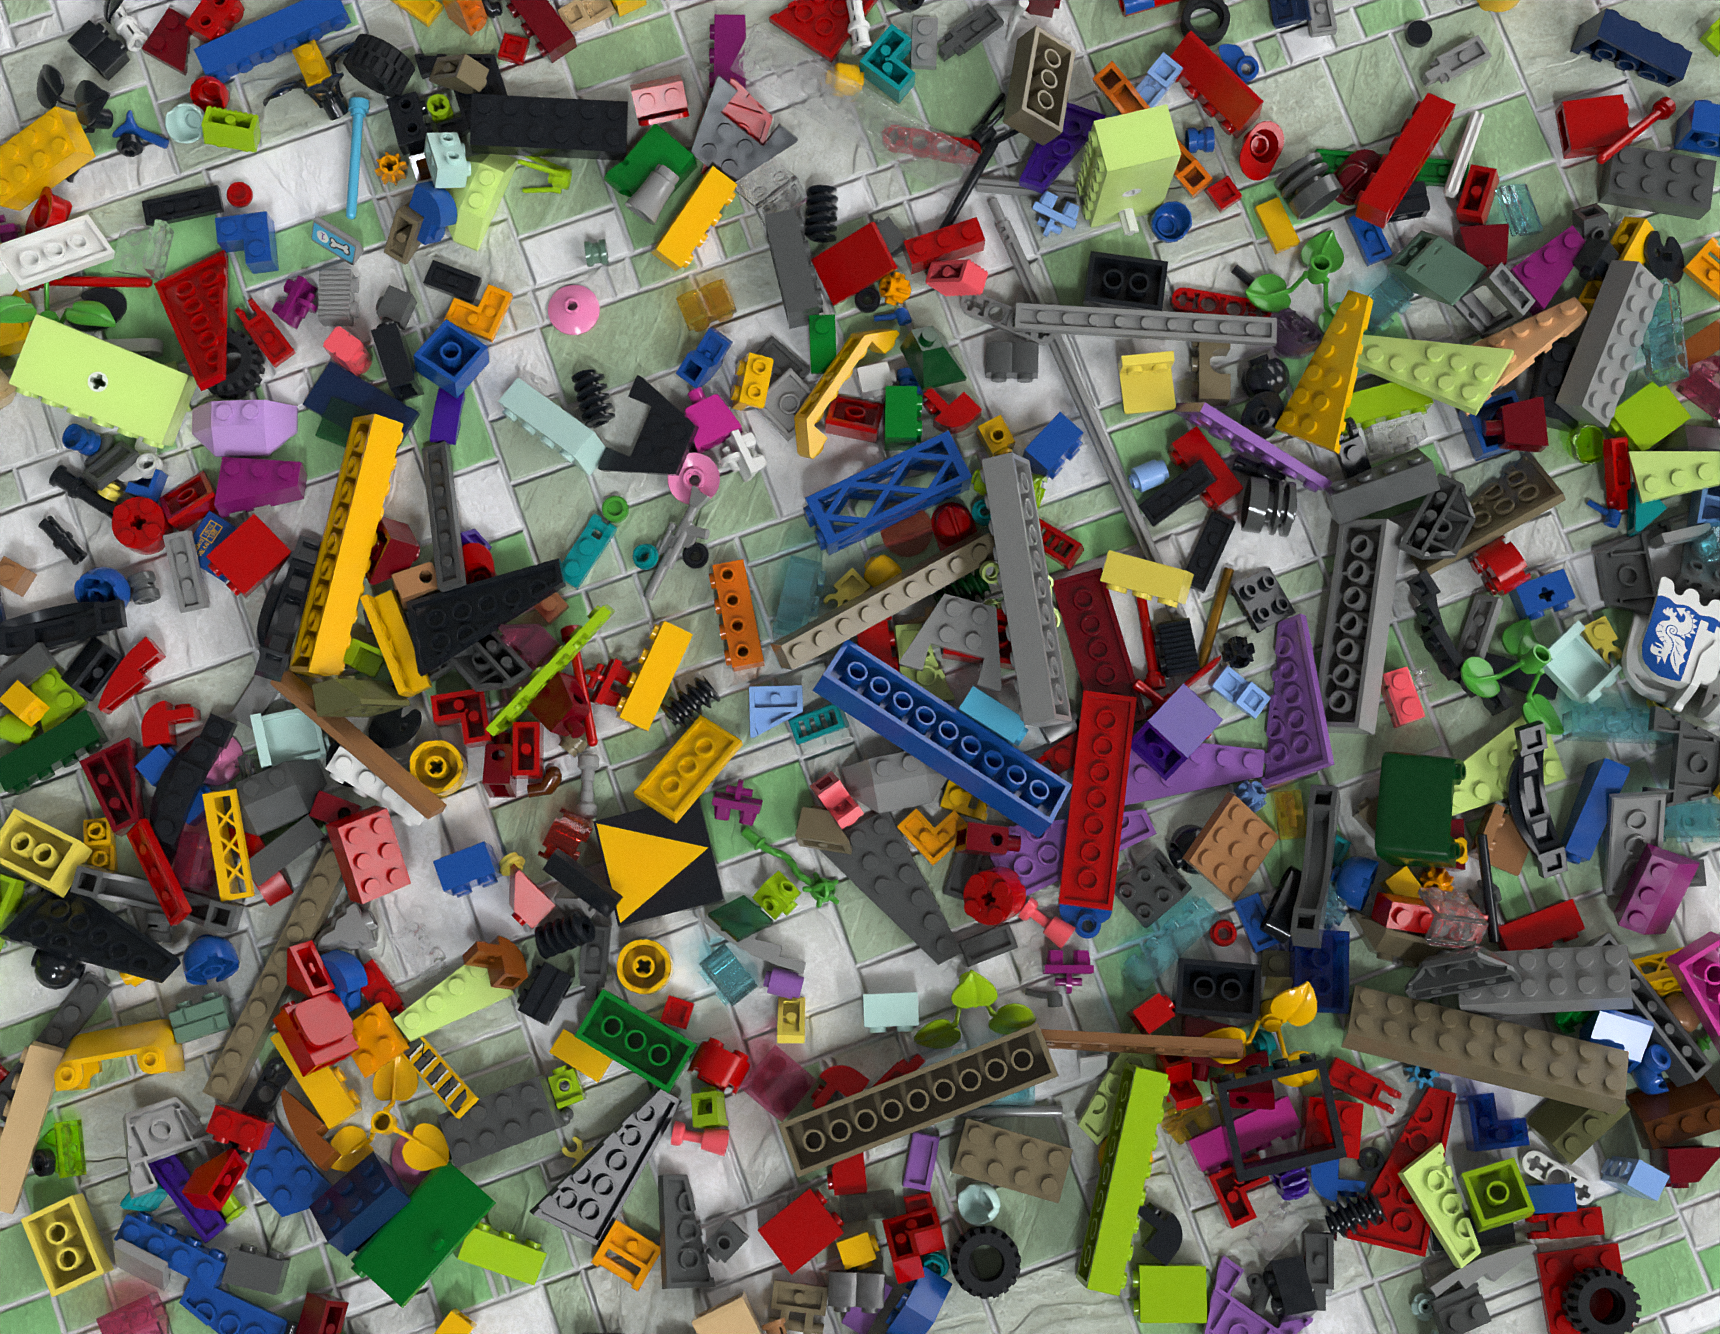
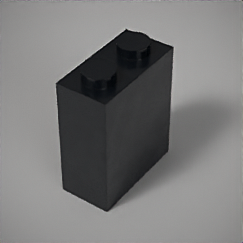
M396 322L379 324L376 329L371 330L390 390L400 402L424 395L406 338Z

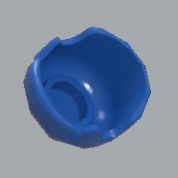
M1177 201L1162 204L1156 209L1150 220L1152 233L1158 240L1165 243L1178 242L1192 227L1191 212L1186 205Z
M1642 1057L1641 1063L1632 1071L1636 1086L1648 1095L1668 1092L1669 1088L1664 1081L1662 1073L1652 1072L1645 1065Z

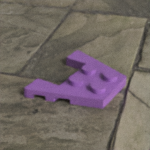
M1225 1256L1220 1257L1207 1309V1323H1204L1202 1334H1297L1304 1327L1312 1323L1313 1318L1309 1317L1279 1323L1277 1327H1274L1230 1296L1244 1270Z

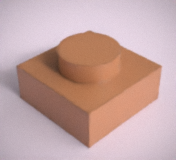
M557 592L533 606L549 624L569 608L568 604Z

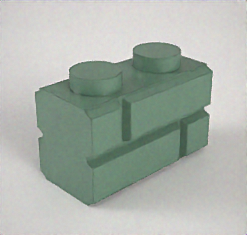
M218 992L203 995V1001L192 1004V1000L176 1004V1010L169 1012V1018L177 1044H184L235 1027L236 1023L228 996H219Z

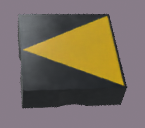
M700 797L677 823H674L651 807L593 821L608 886L623 896L614 910L618 927L625 928L656 920L667 914L691 911L726 902L709 840V832Z

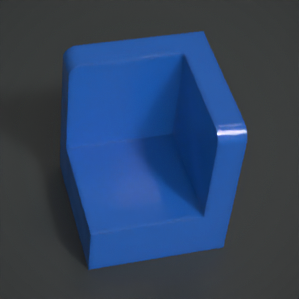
M155 469L152 478H141L137 480L136 484L128 482L125 492L131 497L149 498L158 504L168 476L162 470Z

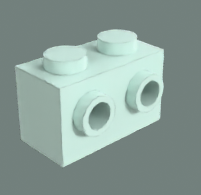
M426 133L424 155L434 187H466L467 177L471 176L470 161H466L465 145L460 143L458 133Z

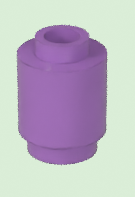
M773 967L772 972H766L763 986L768 988L767 993L788 999H792V997L799 998L804 977L798 976L799 973Z

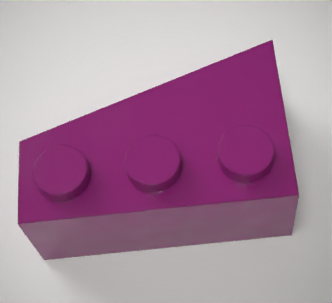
M1573 225L1510 270L1512 275L1536 300L1529 309L1533 316L1542 312L1573 269V262L1586 242Z
M222 457L214 506L221 518L230 516V513L244 510L250 512L254 511V508L265 505L272 507L302 500L305 495L308 475L302 462Z

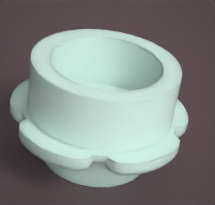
M1417 1294L1411 1304L1413 1314L1417 1315L1418 1319L1422 1321L1430 1320L1434 1312L1428 1301L1435 1297L1431 1294ZM1424 1304H1427V1309H1423Z

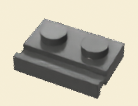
M1478 1282L1473 1283L1467 1289L1459 1287L1428 1301V1304L1432 1306L1434 1312L1432 1315L1439 1334H1464L1491 1322L1483 1296L1479 1294L1477 1289L1479 1286Z

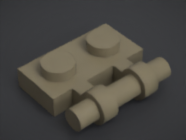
M774 1279L770 1309L781 1310L780 1318L769 1316L768 1323L785 1318L786 1323L784 1326L786 1332L789 1330L803 1332V1334H823L824 1324L815 1323L813 1320L814 1315L825 1316L828 1287ZM789 1312L806 1313L805 1321L789 1319Z

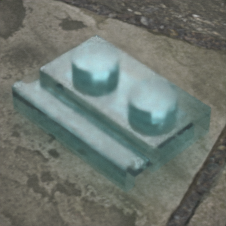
M1527 184L1502 185L1495 189L1507 224L1509 223L1512 237L1516 235H1537L1544 230Z

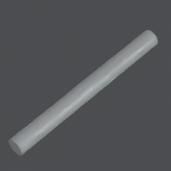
M980 1106L955 1117H1063V1107Z

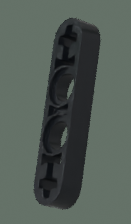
M275 1057L268 1062L242 1111L248 1113L253 1110L259 1114V1117L268 1119L281 1096V1092L285 1089L293 1074L282 1057ZM283 1062V1069L286 1070V1073L279 1074L275 1082H280V1085L277 1086L273 1082L266 1081L267 1077L270 1079L274 1078L277 1072L274 1069V1065H280ZM264 1086H269L273 1090V1097L268 1102L262 1101L259 1097V1091ZM229 1140V1143L225 1144L226 1150L234 1149L236 1144ZM236 1149L239 1155H244L248 1153L246 1151Z

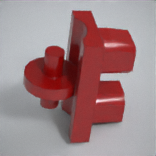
M616 658L610 659L602 675L601 673L605 666L597 663L594 671L586 669L584 674L590 677L587 687L593 690L597 681L599 682L590 702L596 705L604 704L616 707L621 694L611 690L610 687L614 680L626 685L632 673L622 666V661Z

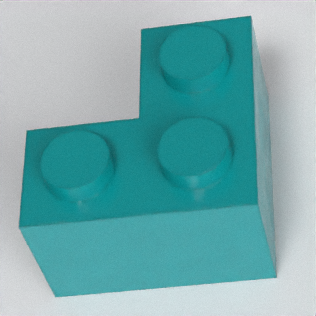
M891 24L859 61L860 72H864V78L899 104L915 86L916 73L902 63L911 52L912 39Z

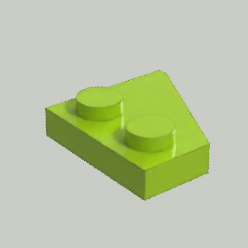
M55 667L31 685L33 693L50 707L40 719L44 733L72 718L89 703L80 693L72 689L61 679L63 675Z

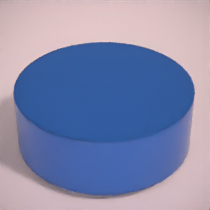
M1653 1044L1645 1049L1643 1061L1652 1072L1661 1073L1671 1066L1670 1055L1661 1045Z

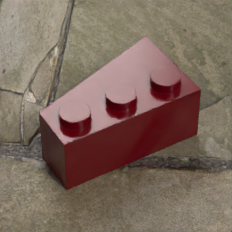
M128 737L79 761L114 834L122 837L126 835L138 820L145 819L141 776L135 767L139 763L136 741Z

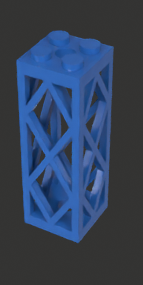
M948 430L806 497L803 515L810 528L814 526L816 529L814 531L816 535L815 540L820 550H826L828 556L969 490L972 476ZM926 460L944 462L943 466L919 463ZM910 470L937 472L928 488L900 486ZM950 474L952 479L945 482ZM892 477L888 484H878L879 482ZM864 489L883 491L881 495L858 493ZM896 492L918 494L913 498L894 496ZM849 499L876 501L865 518L839 515ZM889 503H900L884 511ZM834 522H841V523H852V524H856V525L850 527V526L833 525V523H834Z

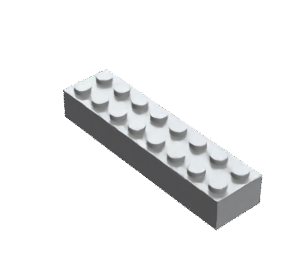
M1388 519L1352 520L1339 526L1318 676L1328 733L1375 735L1400 552L1398 546L1401 542L1403 527Z

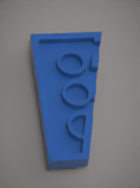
M190 1279L179 1302L206 1326H210L218 1334H284L287 1322L291 1321L220 1287L210 1289Z

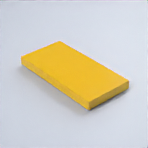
M699 715L633 792L634 796L674 823H677L742 747V740L704 716Z

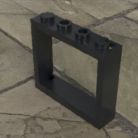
M1315 1052L1310 1054L1303 1053L1299 1055V1059L1289 1061L1288 1058H1281L1272 1061L1270 1066L1251 1065L1245 1067V1072L1235 1074L1234 1071H1225L1224 1074L1218 1075L1219 1078L1211 1079L1232 1174L1238 1182L1347 1157L1326 1061L1319 1054L1316 1055ZM1316 1069L1332 1142L1243 1163L1226 1090Z

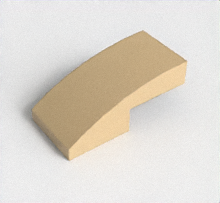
M573 0L557 10L571 32L592 26L618 13L611 0Z

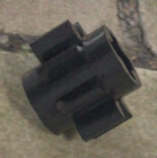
M1235 636L1230 638L1227 643H1223L1224 651L1221 652L1223 662L1229 661L1231 668H1245L1250 662L1254 661L1253 654L1256 653L1254 644L1248 643L1247 637Z

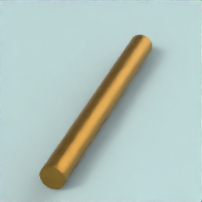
M1225 567L1222 573L1198 657L1200 669L1207 665L1234 573V570Z

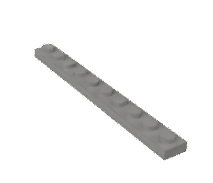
M1016 303L1014 331L1275 346L1277 343V318Z

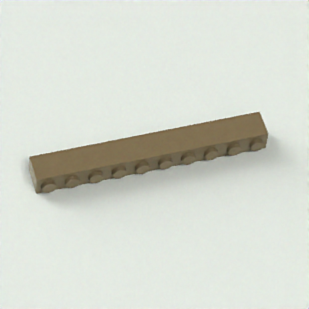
M989 525L771 643L770 645L781 668L793 670L978 569L984 562L994 560L993 547L995 546V540L990 532Z
M327 842L202 1091L226 1104L236 1102L274 1026L273 1019L281 1012L279 1008L285 1004L292 990V987L287 985V949L310 940L314 941L321 932L344 886L343 877L331 843Z

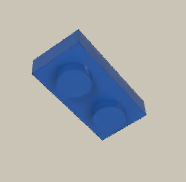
M1355 215L1347 219L1348 226L1367 267L1391 258L1393 253L1380 227L1359 219Z
M1259 893L1232 903L1254 953L1280 943L1259 929L1266 913Z

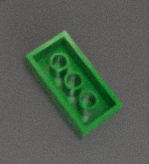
M602 989L574 1036L667 1093H671L698 1047V1044L606 989Z

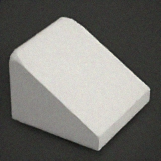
M1096 1054L1077 1058L1081 1078L1100 1076L1107 1073V1055Z

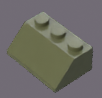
M338 675L323 677V682L312 685L317 717L369 718L410 706V701L407 698L398 695V692L384 681L372 680L371 676L356 679L355 676L339 678Z
M1547 1099L1524 1123L1560 1163L1572 1165L1618 1122L1630 1108L1623 1103L1614 1115Z

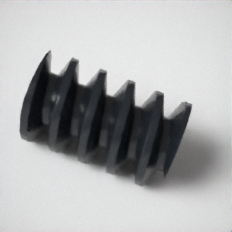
M813 185L806 191L808 197L806 199V206L808 208L805 211L807 218L805 219L806 228L804 235L811 241L817 243L836 241L837 237L829 234L830 232L837 231V226L830 224L837 221V216L830 213L838 211V207L831 204L838 202V197L831 194L837 191V188L833 186Z
M593 369L582 370L571 377L572 382L575 383L574 390L578 393L576 398L580 402L579 409L583 412L581 417L586 422L585 426L588 428L602 426L615 417V413L606 412L613 407L612 403H604L605 400L610 398L609 393H601V391L608 388L607 384H599V381L603 380L605 376L604 374H596V371Z
M704 676V681L697 677L694 678L696 687L688 683L685 685L687 694L678 690L679 700L670 696L668 698L670 707L661 703L660 708L676 729L677 724L683 728L687 727L685 718L694 721V711L700 715L704 714L702 705L712 708L711 698L717 702L721 701L717 692Z
M577 911L573 912L571 916H563L562 920L557 918L553 923L547 922L544 924V927L539 925L535 928L537 950L544 959H548L559 953L562 954L567 950H572L577 946L580 947L590 943L595 939V926L588 916H582Z
M1370 1189L1367 1190L1366 1200L1358 1193L1356 1194L1357 1203L1355 1204L1349 1197L1346 1198L1345 1208L1339 1202H1336L1335 1212L1329 1206H1325V1219L1335 1241H1337V1232L1343 1238L1348 1237V1228L1354 1234H1357L1358 1224L1364 1230H1367L1369 1228L1368 1220L1375 1226L1379 1225V1216L1385 1222H1388L1377 1195L1375 1196Z

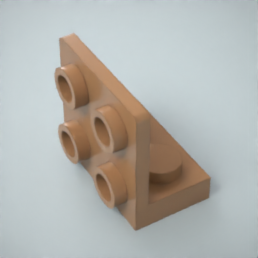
M1496 803L1487 806L1476 835L1487 834L1491 866L1518 876L1529 849L1517 832L1511 816L1504 813L1505 807ZM1475 835L1468 856L1479 860Z

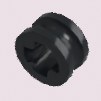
M1365 1147L1360 1150L1357 1162L1363 1170L1377 1172L1384 1165V1156L1377 1148ZM1368 1152L1371 1155L1375 1153L1377 1156L1374 1159L1376 1165L1373 1167L1371 1164H1368V1166L1365 1164Z

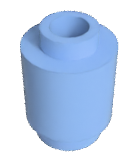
M1153 459L1131 468V474L1128 475L1131 487L1142 493L1164 484L1165 480L1169 479V472L1162 459L1158 461Z

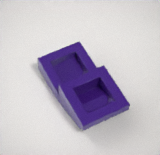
M442 388L438 389L431 424L430 442L440 443L446 441L450 445H456L461 427L460 417L466 398L465 391L456 399Z

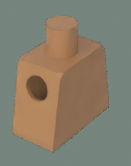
M427 562L391 575L393 590L403 612L408 610L406 602L441 592L437 588L436 570L432 562Z

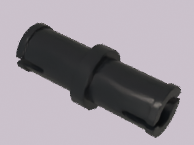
M1239 454L1234 461L1244 466L1233 463L1231 470L1247 476L1267 478L1269 485L1272 486L1277 481L1274 478L1281 481L1286 479V476L1281 472L1265 466L1266 463L1261 461L1257 463Z
M52 515L47 516V519L44 518L39 523L38 527L53 541V546L56 549H60L71 560L73 565L79 563L77 560L82 562L87 557V553L72 539L73 535L69 531H65Z

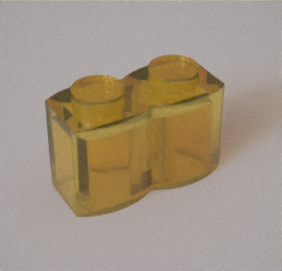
M724 279L711 282L676 298L689 331H703L709 327V323L717 320L725 322L731 319L733 314L737 312Z

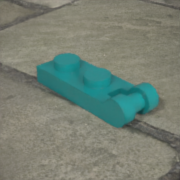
M597 514L590 518L586 528L562 562L566 583L577 590L579 589L617 531L616 526L611 523L609 525L604 523ZM596 530L603 534L600 540L592 536Z

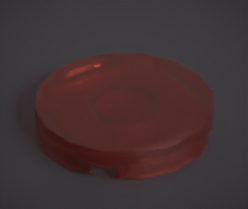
M923 510L881 530L883 544L890 552L900 557H913L927 549L932 540L933 530L931 520Z

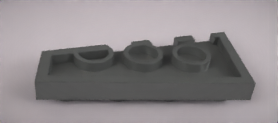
M659 1175L658 1196L662 1289L716 1287L714 1277L710 1276L707 1265L710 1263L708 1254L704 1252L700 1237L703 1236L701 1226L697 1225L694 1214L696 1207L688 1176Z

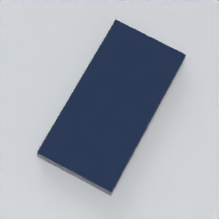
M331 361L303 402L304 407L347 432H350L354 417L377 414L403 423L402 442L420 415L416 410Z

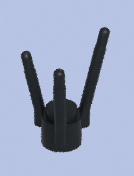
M1004 92L998 96L970 134L971 139L976 141L982 150L985 149L990 139L999 144L1020 133L1013 129L996 139L994 138L997 133L993 126L1004 116L1005 107L989 123H986L1005 97Z

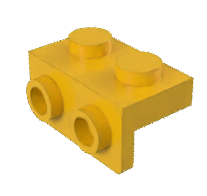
M749 352L742 360H738L735 369V375H738L737 384L733 385L730 393V400H733L732 409L742 411L747 406L758 409L764 408L774 362L772 358Z

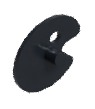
M1651 231L1644 243V255L1648 268L1660 282L1668 285L1676 284L1681 280L1684 274L1682 270L1685 267L1681 247L1673 236H1669L1665 246H1663L1659 232Z
M107 287L93 288L81 294V298L84 301H96L104 304L109 309L115 323L121 320L126 313L127 300L122 293L115 289ZM68 321L75 329L84 332H97L109 328L75 324Z
M403 708L376 715L369 727V738L383 749L400 747L411 740L418 732L422 722L421 712L414 709L402 717Z

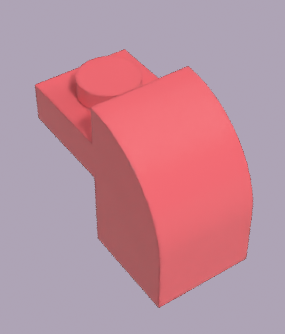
M832 771L810 785L820 803L830 812L841 829L854 824L864 814Z

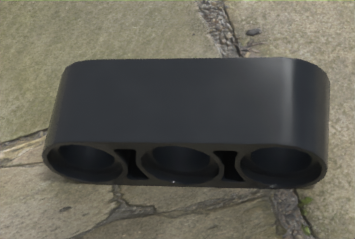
M1293 865L1288 867L1283 874L1259 928L1262 932L1282 944L1286 943L1291 937L1293 909L1302 871Z

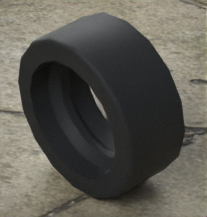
M1223 0L1188 1L1181 16L1180 27L1182 34L1185 37L1192 31L1207 46L1217 44L1225 36L1230 24L1231 15L1228 6ZM1202 8L1215 12L1220 18L1218 29L1210 33L1198 31L1190 22L1192 13Z

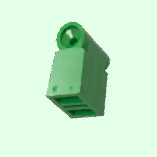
M654 124L625 157L624 161L615 165L606 173L604 181L618 193L631 197L644 183L651 171H654L657 165L660 164L669 168L679 177V181L674 186L673 194L698 166L694 155L659 125Z

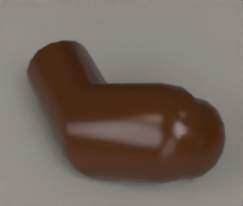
M551 766L546 770V775L541 783L527 785L529 798L553 794L562 781L560 769Z

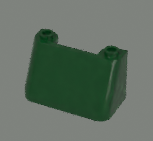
M1385 752L1383 754L1375 830V852L1379 858L1392 866L1456 867V859H1459L1460 846L1450 836L1454 785H1460L1461 781L1466 778V766L1463 761L1458 758L1405 752Z

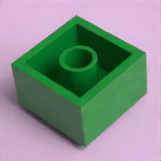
M886 386L884 451H906L916 446V443H921L922 420H917V417L921 418L922 395H917V386Z

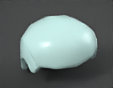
M183 103L175 106L165 116V128L168 135L178 143L188 144L199 140L203 136L201 125L205 114L204 111L194 103Z
M977 1181L969 1184L966 1189L958 1194L959 1212L969 1225L979 1227L991 1222L1000 1211V1198L996 1190L986 1182Z

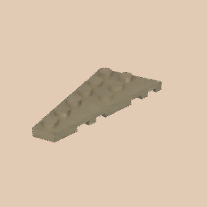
M1526 451L1521 455L1522 460L1515 467L1510 465L1504 471V477L1498 482L1490 483L1470 502L1476 520L1456 558L1420 559L1411 555L1410 559L1419 573L1427 569L1431 575L1566 500L1564 493L1534 456Z

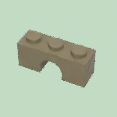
M1191 341V347H1195V356H1192L1191 372H1195V381H1192L1191 397H1195V402H1205L1210 406H1227L1231 399V374H1221L1214 371L1210 365V359L1215 356H1227L1230 344Z

